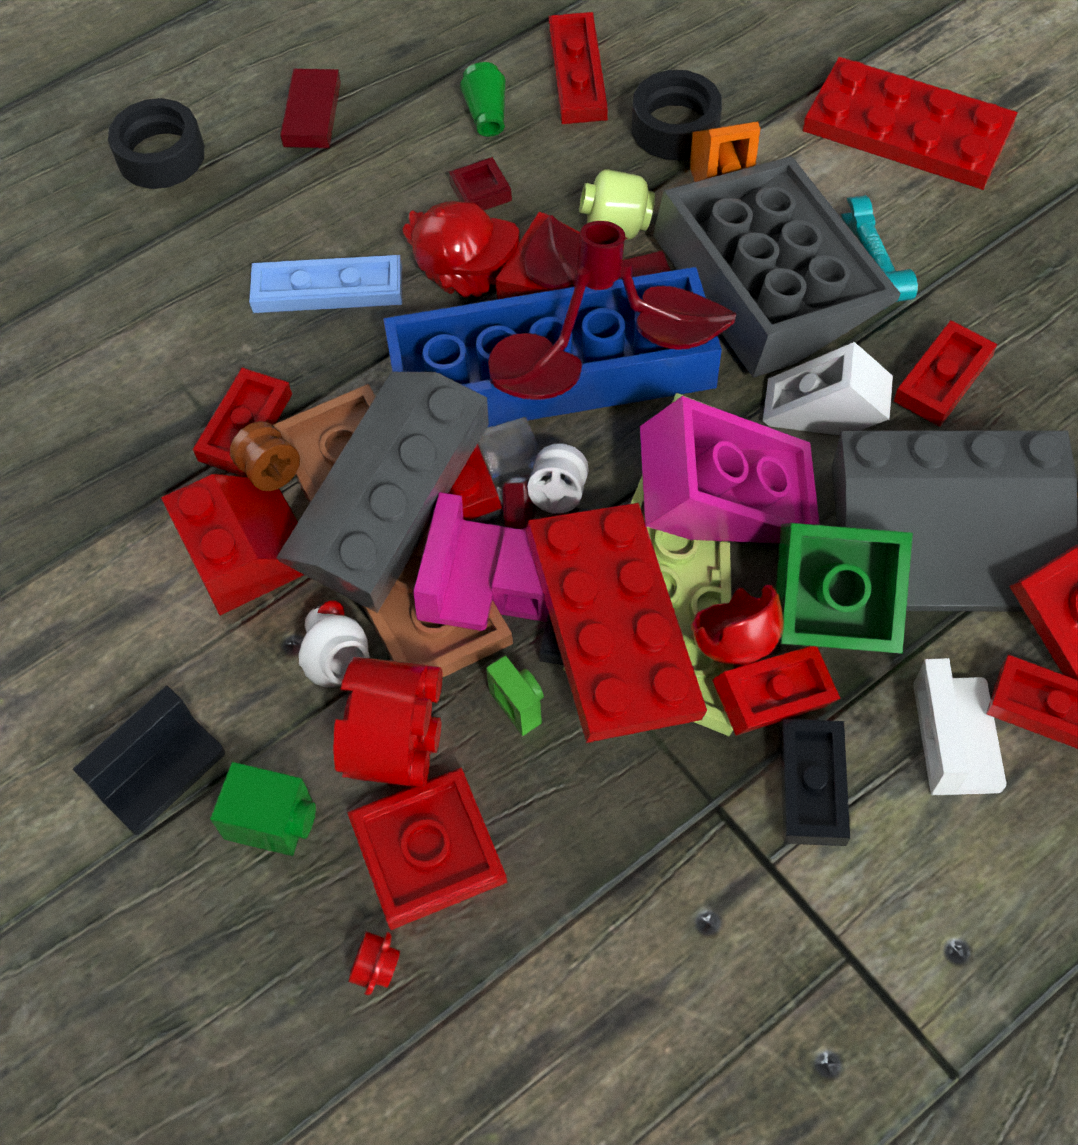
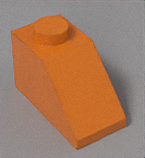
M741 123L692 132L690 170L694 181L697 182L756 166L760 136L759 123Z

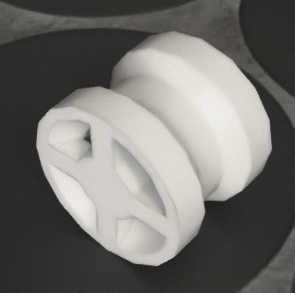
M552 444L544 447L538 453L527 485L528 495L536 506L550 513H565L573 510L579 504L584 490L583 486L589 472L588 461L583 453L567 444ZM561 474L565 475L564 480L561 479Z

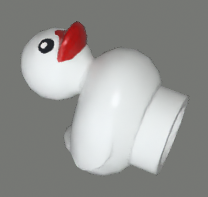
M330 600L323 605L314 607L308 613L304 625L307 633L299 650V665L302 667L306 677L314 684L325 688H336L342 685L346 669L353 657L370 658L368 639L362 626L356 620L344 616L343 606L335 600Z

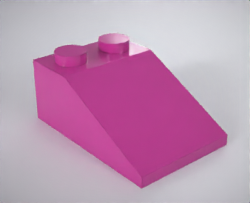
M684 396L678 398L640 426L646 527L689 540L780 543L781 524L820 525L810 442Z

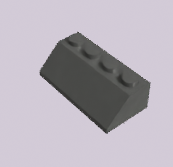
M391 372L276 557L278 561L378 613L431 524L439 492L449 493L489 425L487 397L437 372Z

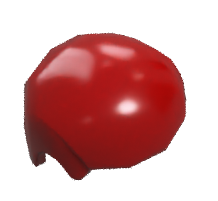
M772 585L763 586L761 598L752 597L743 588H739L735 591L729 603L714 604L697 612L691 624L692 637L697 647L707 657L728 665H747L769 655L777 645L784 630L780 598Z

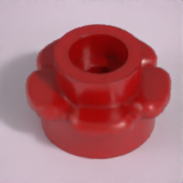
M366 931L358 949L348 982L366 988L364 995H371L375 985L388 988L392 979L400 950L390 947L392 935L389 932H386L384 937Z

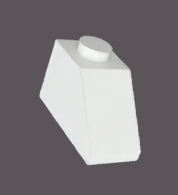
M855 342L768 378L763 422L769 427L839 436L841 431L863 430L890 419L893 375Z

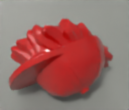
M450 201L432 206L426 213L422 211L416 213L412 210L408 217L409 224H405L402 229L407 242L412 246L413 255L418 267L425 271L427 278L435 281L443 291L449 294H453L456 291L465 298H468L470 294L480 297L482 293L489 291L490 284L496 285V277L508 259L514 254L520 239V230L515 223L490 218L484 210L473 202Z

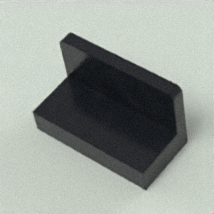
M166 685L77 764L73 770L92 793L133 834L138 835L225 755V750L193 718L184 701Z

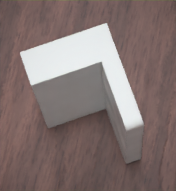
M949 658L925 659L913 687L931 795L1001 793L1006 787V779L994 717L986 715L991 700L987 680L982 677L953 678Z

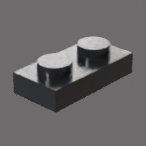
M783 719L780 727L784 844L847 846L850 840L844 721Z

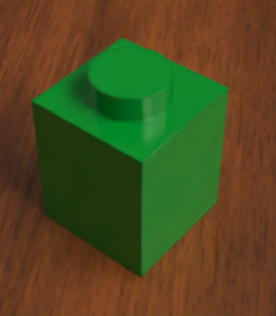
M232 762L210 820L224 840L293 857L299 838L306 839L312 829L316 805L312 802V798L302 778Z

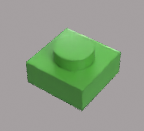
M506 655L486 667L489 693L520 734L524 736L541 725L540 700L544 698V694L534 676L525 668L518 672Z

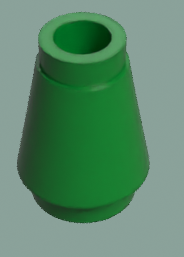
M478 62L470 65L465 69L463 79L460 82V90L476 125L477 132L485 137L496 136L505 128L506 80L498 67L490 62Z

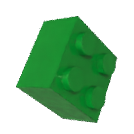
M798 523L781 524L776 592L780 598L784 630L778 642L781 644L903 654L913 533Z

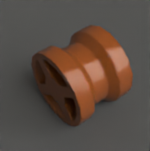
M258 421L247 425L238 432L230 446V457L233 463L247 474L255 487L262 491H273L283 487L296 475L300 466V455L297 449L283 439L281 433L268 422Z

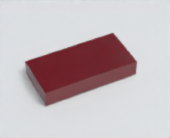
M293 69L280 134L283 147L330 148L341 84L339 69Z

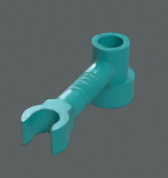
M866 195L848 197L847 202L852 212L841 214L842 220L901 293L896 302L913 300L918 291L916 275L911 269L895 270L875 228V217L869 197Z

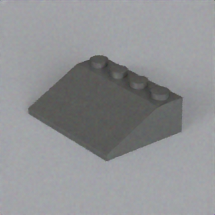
M792 156L667 189L663 192L653 236L677 270L697 268L707 299L737 313L735 322L724 330L722 335L753 378L797 364L899 299L901 293Z
M841 431L831 467L837 527L913 533L906 611L1025 612L1009 586L1078 544L1077 476L1068 431Z

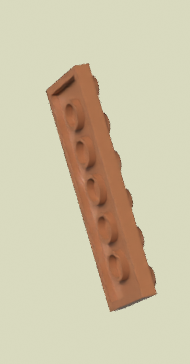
M369 384L273 425L281 433L283 439L291 443L300 455V466L295 477L309 504L376 396ZM430 524L379 612L376 613L365 606L363 607L391 661L441 667L443 677L512 645L513 637L494 601H492L487 627L483 631L417 620L413 592Z

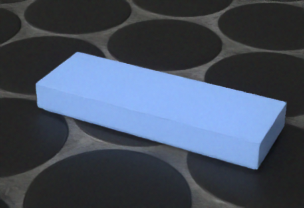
M400 255L252 263L249 300L252 312L265 313L402 305Z

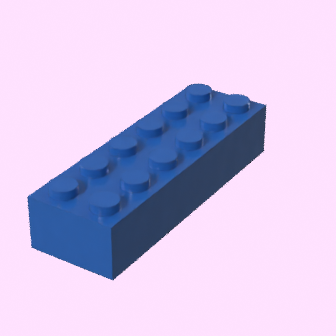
M696 267L632 277L640 299L643 298V294L648 288L656 286L681 288L705 297ZM622 279L616 280L613 286L605 290H593L586 287L568 345L563 350L581 360L582 371L580 378L569 391L562 395L549 399L531 400L514 397L490 384L488 368L490 353L498 342L513 334H537L547 338L554 344L560 336L575 287L384 318L392 372H437L487 397L488 427L675 396L676 393L686 394L716 389L722 349L718 336L690 349H669L654 344L643 337L636 327L637 317L640 312H636L630 307Z

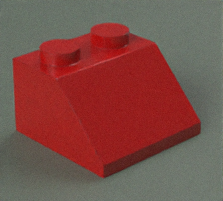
M211 474L161 497L219 616L304 576V574L279 562L276 558L298 523L280 489L262 491L255 487L248 477Z

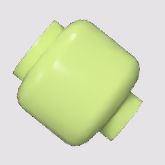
M604 169L597 175L594 184H584L579 212L587 214V223L608 221L617 224L624 230L625 240H631L636 237L640 230L646 231L648 229L654 209L655 193L648 191L647 182L639 175Z

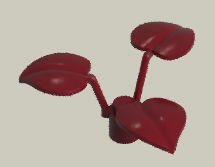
M550 215L536 231L528 245L524 269L529 279L544 288L562 289L570 286L572 283L574 284L575 288L560 336L554 344L541 335L531 333L513 334L498 342L492 349L488 360L490 384L514 397L531 400L554 398L569 391L580 378L582 363L578 357L563 350L568 345L585 288L605 290L613 286L619 277L622 278L630 307L634 311L640 312L636 323L639 333L652 343L665 348L682 350L700 346L729 328L735 322L737 313L698 294L672 286L650 287L644 292L643 298L640 299L631 275L633 263L622 260L625 232L620 226L608 221H593L585 224L579 234L567 228L553 215Z

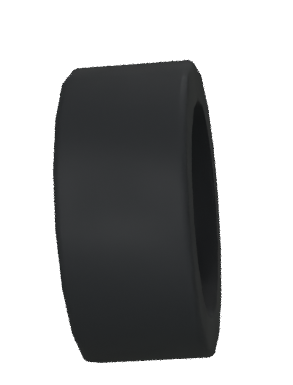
M666 70L655 73L642 81L633 94L632 135L637 144L650 155L665 160L689 159L691 156L692 132L720 127L722 96L716 85L701 74L688 70ZM666 106H684L695 110L702 117L686 124H669L657 120L651 113Z
M157 98L146 99L129 105L116 115L109 127L108 143L122 176L136 186L149 189L169 188L186 181L197 172L204 160L205 145L197 120L192 111L178 101ZM169 133L181 136L179 141L170 148L158 153L143 154L133 151L135 146L144 139L157 134Z

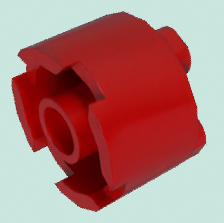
M353 657L348 664L341 685V690L353 692L348 696L343 720L335 719L333 754L336 772H342V777L425 787L429 774L430 753H437L441 736V717L431 716L432 702L438 703L443 680L441 667Z

